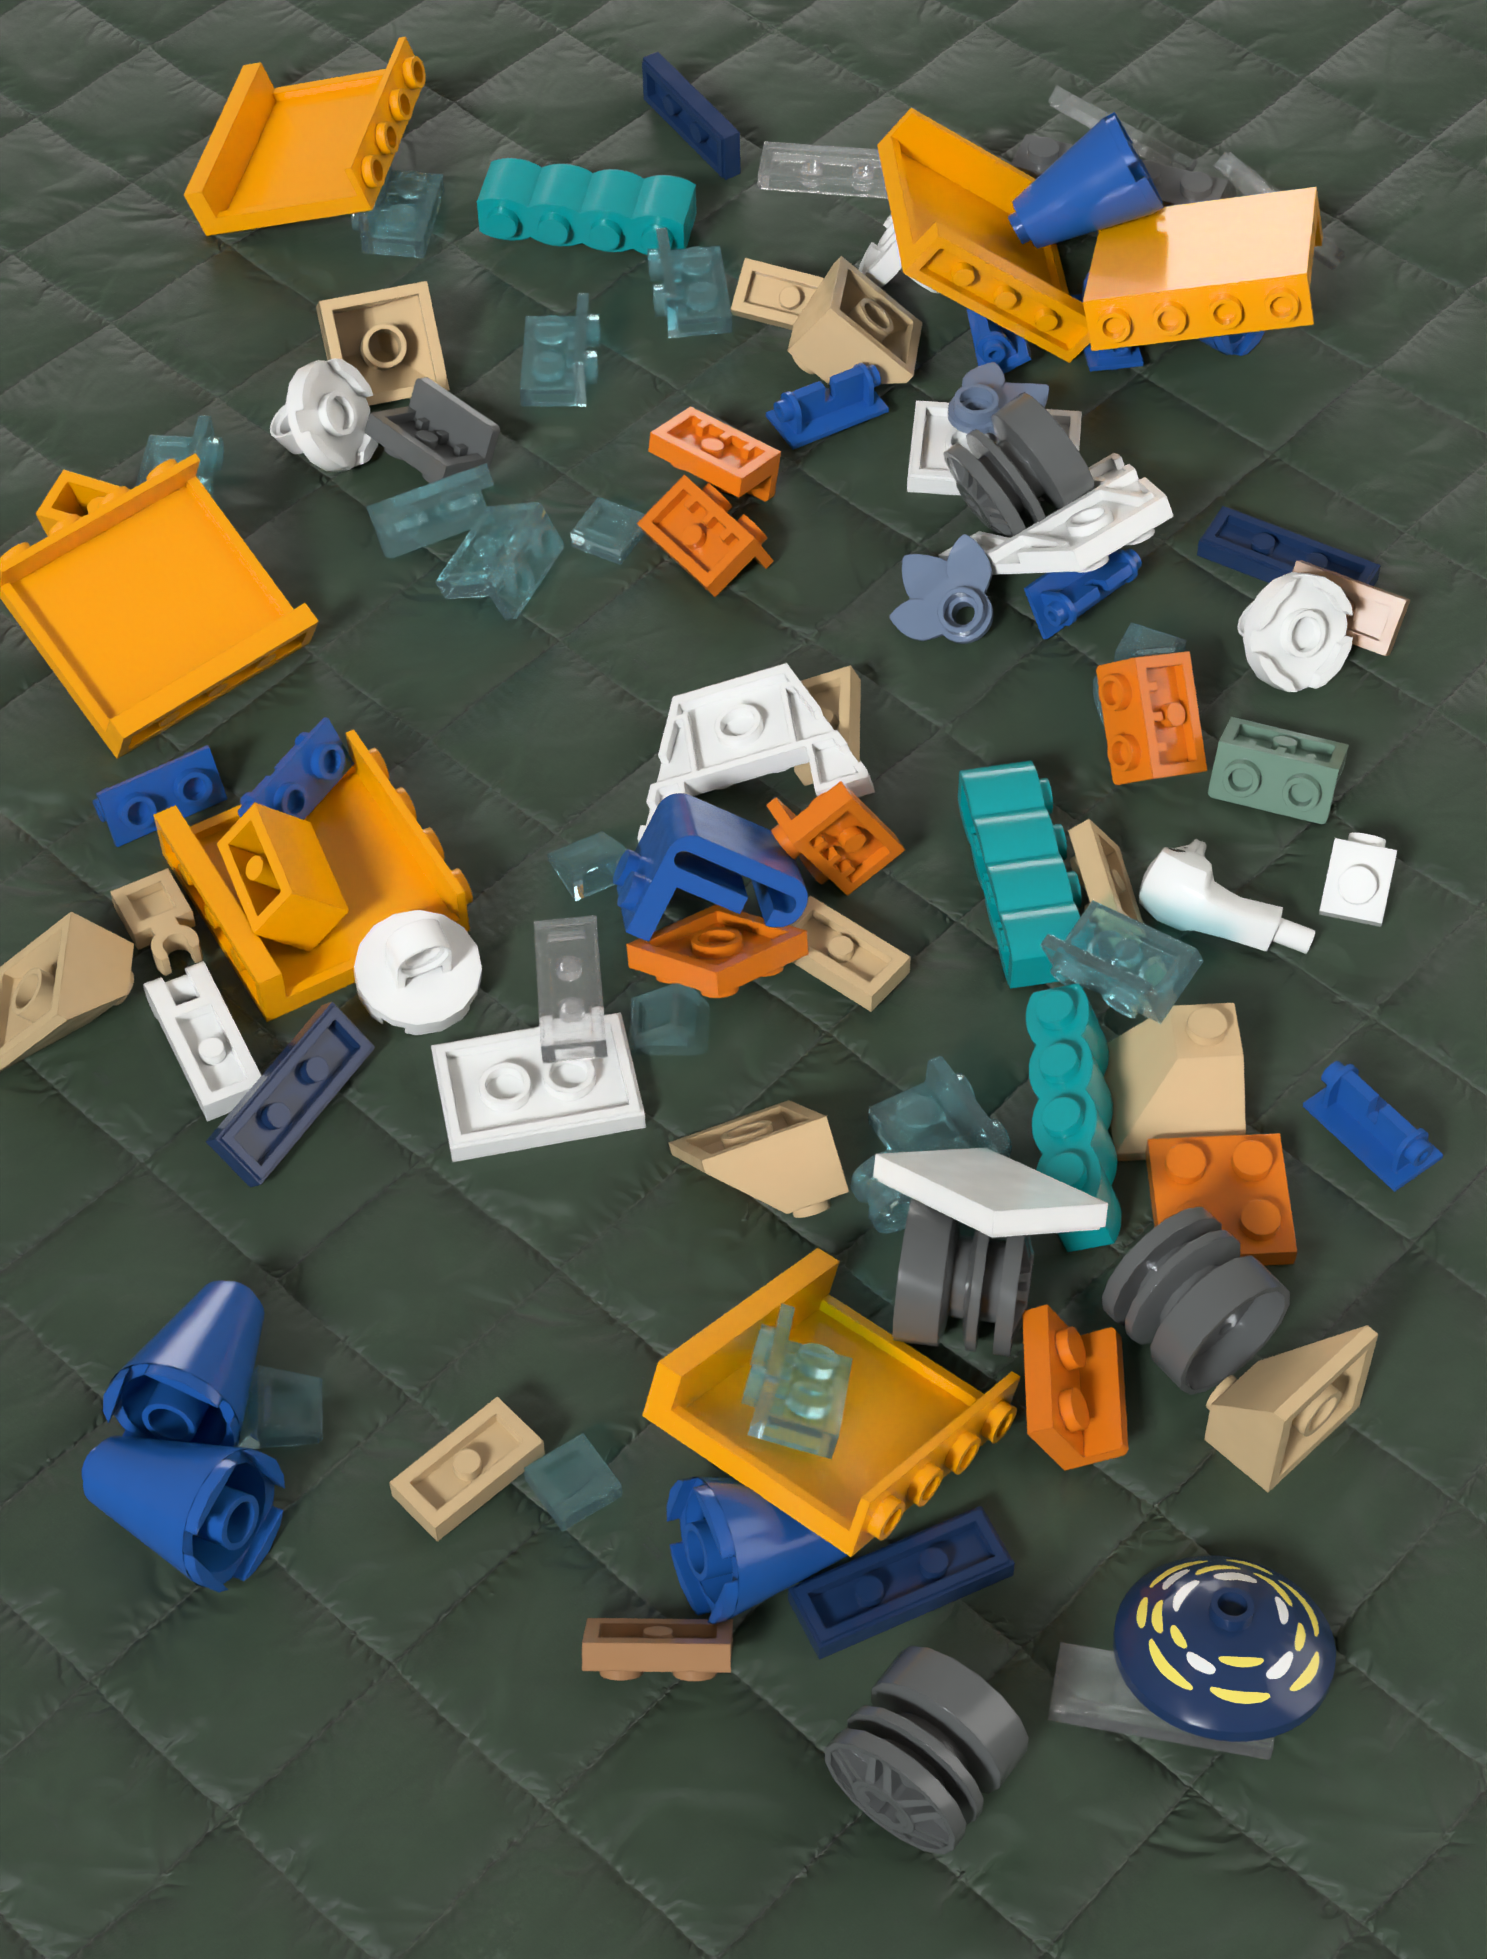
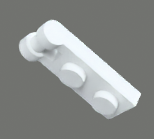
M202 961L186 967V975L164 982L163 978L160 977L144 983L143 988L155 1018L158 1019L208 1122L230 1113L261 1077V1074L206 964Z

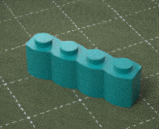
M497 159L490 163L477 200L479 231L501 240H523L531 237L539 242L553 246H573L583 243L593 249L606 252H623L634 249L652 257H679L685 255L697 214L696 184L670 175H656L644 179L634 173L623 170L608 169L592 173L587 169L570 164H551L540 167L523 159Z
M1032 761L960 770L958 804L965 834L971 845L976 874L984 892L989 921L997 939L1003 971L1010 989L1085 978L1087 957H1094L1096 954L1095 934L1091 920H1081L1077 909L1081 907L1080 883L1077 873L1075 871L1067 872L1063 862L1067 858L1066 837L1062 825H1053L1049 815L1053 812V797L1048 778L1039 779Z
M1078 983L1033 992L1026 1009V1026L1035 1046L1029 1062V1079L1038 1099L1032 1117V1133L1042 1156L1036 1171L1108 1203L1105 1227H1100V1230L1060 1232L1056 1234L1067 1252L1114 1244L1120 1232L1122 1214L1120 1203L1111 1186L1117 1171V1153L1107 1131L1113 1116V1099L1104 1079L1109 1063L1108 1043L1087 995Z

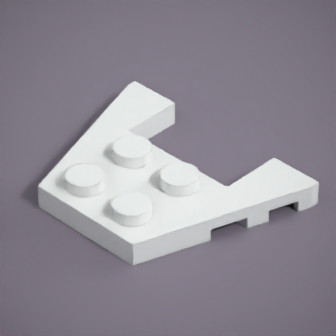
M1112 453L1088 467L1094 480L1093 490L1047 516L1042 521L1033 524L1011 538L981 531L970 537L983 548L989 558L993 571L992 575L1090 572L1105 565L1109 561L1108 555L1121 547L1135 545L1149 539L1154 535L1155 527L1174 517L1167 496L1146 477L1139 480L1135 468L1130 464L1124 466L1122 457L1119 454ZM952 547L939 554V558L947 561Z
M785 663L672 698L658 753L661 767L657 782L650 785L646 801L650 811L646 825H640L638 843L658 804L665 797L676 793L695 796L712 790H721L736 783L771 773L783 772L791 767L808 762L810 763L817 796L829 791L840 781L857 797L874 793V786L866 767L861 761H857L845 739L838 730L833 729L823 716L820 706L789 665Z

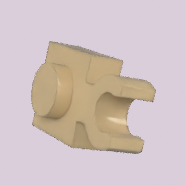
M168 868L110 892L114 908L135 946L139 950L151 945L156 968L161 974L167 976L172 973L168 955L175 950L188 951L195 963L203 960L199 937L192 929V927L196 926L192 909Z

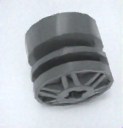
M1025 392L1020 393L991 416L992 426L999 439L998 444L975 429L966 435L967 444L971 452L957 443L943 453L944 460L956 481V487L966 504L985 526L991 528L999 536L1011 538L1026 529L1023 521L1028 526H1032L1045 519L1044 511L1038 500L1040 497L1059 510L1094 489L1093 477L1076 446L1051 414L1035 398Z
M912 1198L906 1220L898 1271L893 1317V1340L938 1347L943 1338L948 1318L963 1319L965 1351L976 1352L981 1322L995 1323L993 1355L1010 1357L1013 1341L1023 1324L1022 1315L1028 1309L1035 1254L1030 1235L1007 1236L1006 1241L993 1239L978 1230H975L974 1236L961 1235L960 1221Z
M1203 1207L1184 1209L1165 1219L1138 1241L1123 1257L1110 1276L1102 1295L1103 1310L1115 1322L1125 1326L1126 1333L1132 1340L1141 1345L1151 1343V1359L1182 1391L1192 1395L1206 1392L1220 1384L1225 1378L1233 1375L1246 1365L1260 1351L1282 1323L1290 1305V1291L1253 1256L1240 1257V1242L1228 1231L1222 1230V1224Z
M909 1646L897 1655L872 1687L871 1703L873 1706L863 1705L855 1710L847 1719V1728L837 1733L826 1746L825 1763L833 1779L844 1793L875 1823L898 1839L926 1852L944 1855L956 1848L965 1836L966 1825L976 1821L982 1813L984 1798L981 1793L989 1794L999 1789L1025 1755L1029 1737L1016 1712L1004 1697L981 1676L954 1658L926 1647Z

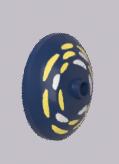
M1195 1556L1163 1564L1141 1577L1130 1588L1123 1598L1116 1615L1113 1632V1650L1118 1670L1124 1682L1134 1696L1149 1711L1185 1732L1204 1738L1229 1742H1248L1275 1737L1296 1728L1309 1719L1321 1706L1329 1692L1336 1664V1647L1329 1623L1317 1604L1299 1586L1285 1576L1260 1564L1225 1556Z

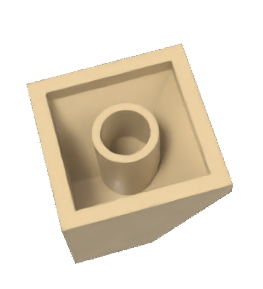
M841 256L833 264L794 323L788 352L803 371L812 375L816 374L829 385L831 376L849 370L858 363H863L866 366L875 365L881 377V384L907 383L914 376L922 322Z
M427 281L318 302L316 310L327 360L334 358L343 359L361 373L373 392V396L366 398L369 406L411 398L415 381L418 378L428 377L447 391L450 390Z
M70 912L0 967V1072L87 1025L113 1005L121 1004L129 995L134 983V974L131 971L134 943Z
M1234 1003L1168 1006L1108 1042L1109 1063L1104 1079L1113 1099V1116L1109 1132L1116 1149L1117 1161L1146 1160L1145 1150L1148 1139L1246 1135L1244 1054Z
M790 1100L669 1142L673 1156L786 1214L792 1213L795 1218L819 1214L832 1206L831 1198L849 1192L827 1116Z
M1366 1325L1257 1361L1239 1379L1233 1375L1228 1376L1215 1388L1207 1401L1206 1408L1210 1412L1204 1440L1269 1493L1360 1406L1378 1333Z

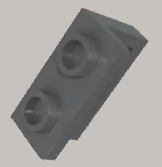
M428 377L416 379L409 406L370 413L365 429V434L383 445L387 454L406 461L420 471L422 477L427 482L441 487H450L454 483L487 477L500 433V428L496 423Z

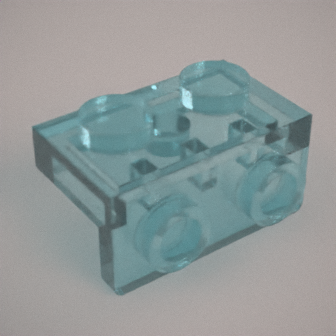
M1094 900L1089 904L1064 941L1051 934H1047L1040 944L1053 965L1050 969L1051 974L1064 986L1078 984L1083 990L1085 988L1091 989L1101 994L1103 1000L1122 1015L1135 1018L1140 1013L1160 1024L1204 962L1197 948Z

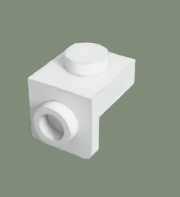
M1349 833L1348 840L1335 838L1319 915L1381 927L1397 850L1385 848V839L1370 834Z

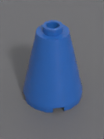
M1115 112L1103 117L1012 201L1016 212L1010 214L1008 219L1022 244L1031 240L1034 246L1039 249L1149 216L1164 208L1162 199L1142 159L1139 158L1132 145L1131 138Z
M213 1281L206 1284L112 1378L103 1398V1413L108 1423L114 1414L117 1421L125 1429L122 1436L237 1447L241 1436L265 1315L264 1308L253 1291L244 1284L235 1281Z
M111 1436L93 1448L83 1463V1490L86 1498L195 1584L216 1592L229 1590L223 1584L233 1577L245 1581L256 1571L270 1551L281 1525L283 1510L273 1506L275 1485L285 1489L284 1474L276 1459L256 1449Z
M694 1476L677 1480L670 1489L667 1503V1522L680 1519L682 1537L681 1542L669 1544L672 1561L680 1586L694 1612L697 1615L711 1612L708 1623L715 1624L727 1621L848 1556L733 1477Z

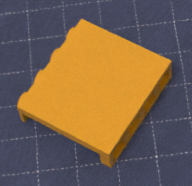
M406 36L398 39L386 69L274 88L261 62L243 65L184 193V197L205 235L211 236L373 210L395 153L398 151L408 121L412 117L419 94L426 81L424 65L421 59L414 55Z
M910 108L877 144L903 273L1070 363L1090 343L1083 302L1069 295L1057 244L1039 249L1034 246L1031 240L1022 244L1008 219L1010 214L1016 212L1012 201L1036 179L917 110Z
M1317 187L1166 206L1155 212V214L1099 230L1083 298L1091 350L1098 351L1314 325L1310 283L1314 247L1322 246L1323 242Z
M196 453L179 463L175 459L164 461L148 474L147 481L131 490L126 486H122L111 491L99 502L96 510L81 518L78 514L69 515L50 529L48 537L32 546L28 542L20 543L9 549L0 558V599L116 759H119L309 644L319 622L306 603L293 609L196 476L200 463Z
M354 729L346 732L348 751L354 765L305 818V821L311 822L349 910L311 952L255 935L251 929L217 846L221 838L240 819L238 810L241 808V805L190 827L176 805L153 815L163 856L266 1022L355 983L354 964L359 944L374 925L395 913L423 910L443 914L463 926L467 932L470 931L467 904L473 902V895L467 879L460 869H449L444 861L443 848L435 832L430 827L421 828L416 821V811L406 790L403 787L394 789L389 781V772L380 752L375 747L368 750Z
M816 1248L658 1361L642 1416L852 1557L874 1537L880 1541L886 1539L899 1523L903 1513L913 1504L919 1507L924 1506L935 1494L942 1479L951 1471L957 1475L961 1474L970 1465L979 1447L987 1440L994 1444L1001 1440L1013 1423L1017 1413V1408L1011 1404L1021 1376L1011 1371L984 1394L906 1343L894 1341L892 1334L829 1294L840 1261L820 1248Z

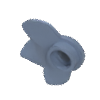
M995 362L978 366L966 373L962 380V387L957 390L955 396L949 402L948 420L954 428L966 434L977 429L983 434L992 433L996 435L991 421V416L1024 392L1035 398L1045 408L1049 395V386L1047 384L1005 382L1004 374Z
M964 534L953 545L947 561L930 555H904L902 558V579L910 600L902 603L890 614L893 624L907 637L919 641H927L945 636L952 642L968 644L982 638L990 629L994 615L992 603L986 595L993 571L990 560L983 548L974 539ZM967 606L974 608L975 614L971 622L965 625L957 624L956 615L961 608Z

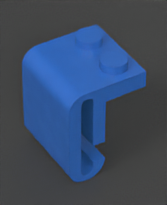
M685 793L669 795L658 804L635 851L627 849L623 853L613 876V884L617 885L618 892L617 905L621 907L626 933L648 942L676 888H680L740 914L748 899L741 876L743 875L752 879L751 881L765 925L776 928L788 926L800 918L807 906L808 894L796 859H792L773 836L771 830Z

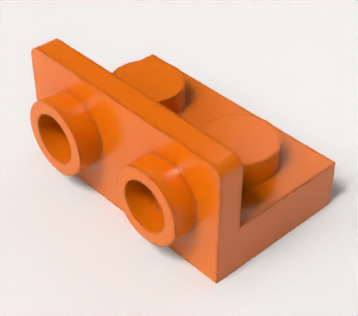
M691 406L650 432L648 452L670 462L675 468L687 471L715 485L720 491L737 497L748 493L764 502L774 497L781 451Z
M683 475L637 523L646 535L714 597L753 558L765 569L774 562L761 546L768 537L752 520L743 514L736 521L727 513L732 508V505L715 487L707 483L700 489L686 475Z
M1190 651L1135 657L1097 667L1098 693L1104 719L1108 746L1107 753L1111 766L1112 780L1115 785L1207 771Z
M842 781L829 791L817 796L797 816L777 797L766 805L778 822V825L771 832L786 853L794 860L799 856L810 874L821 885L830 879L847 896L905 851L896 835Z
M1048 1304L1025 1310L1022 1318L1027 1434L1064 1471L1124 1456L1128 1452L1129 1447L1121 1335L1113 1327L1080 1335L1075 1327H1069Z

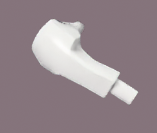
M1195 839L1186 846L1176 848L1164 847L1151 862L1143 876L1140 886L1139 903L1157 921L1180 931H1198L1266 952L1271 941L1307 954L1313 941L1315 930L1281 918L1283 907L1242 898L1215 882L1212 864L1205 858L1204 854L1207 846L1205 842Z

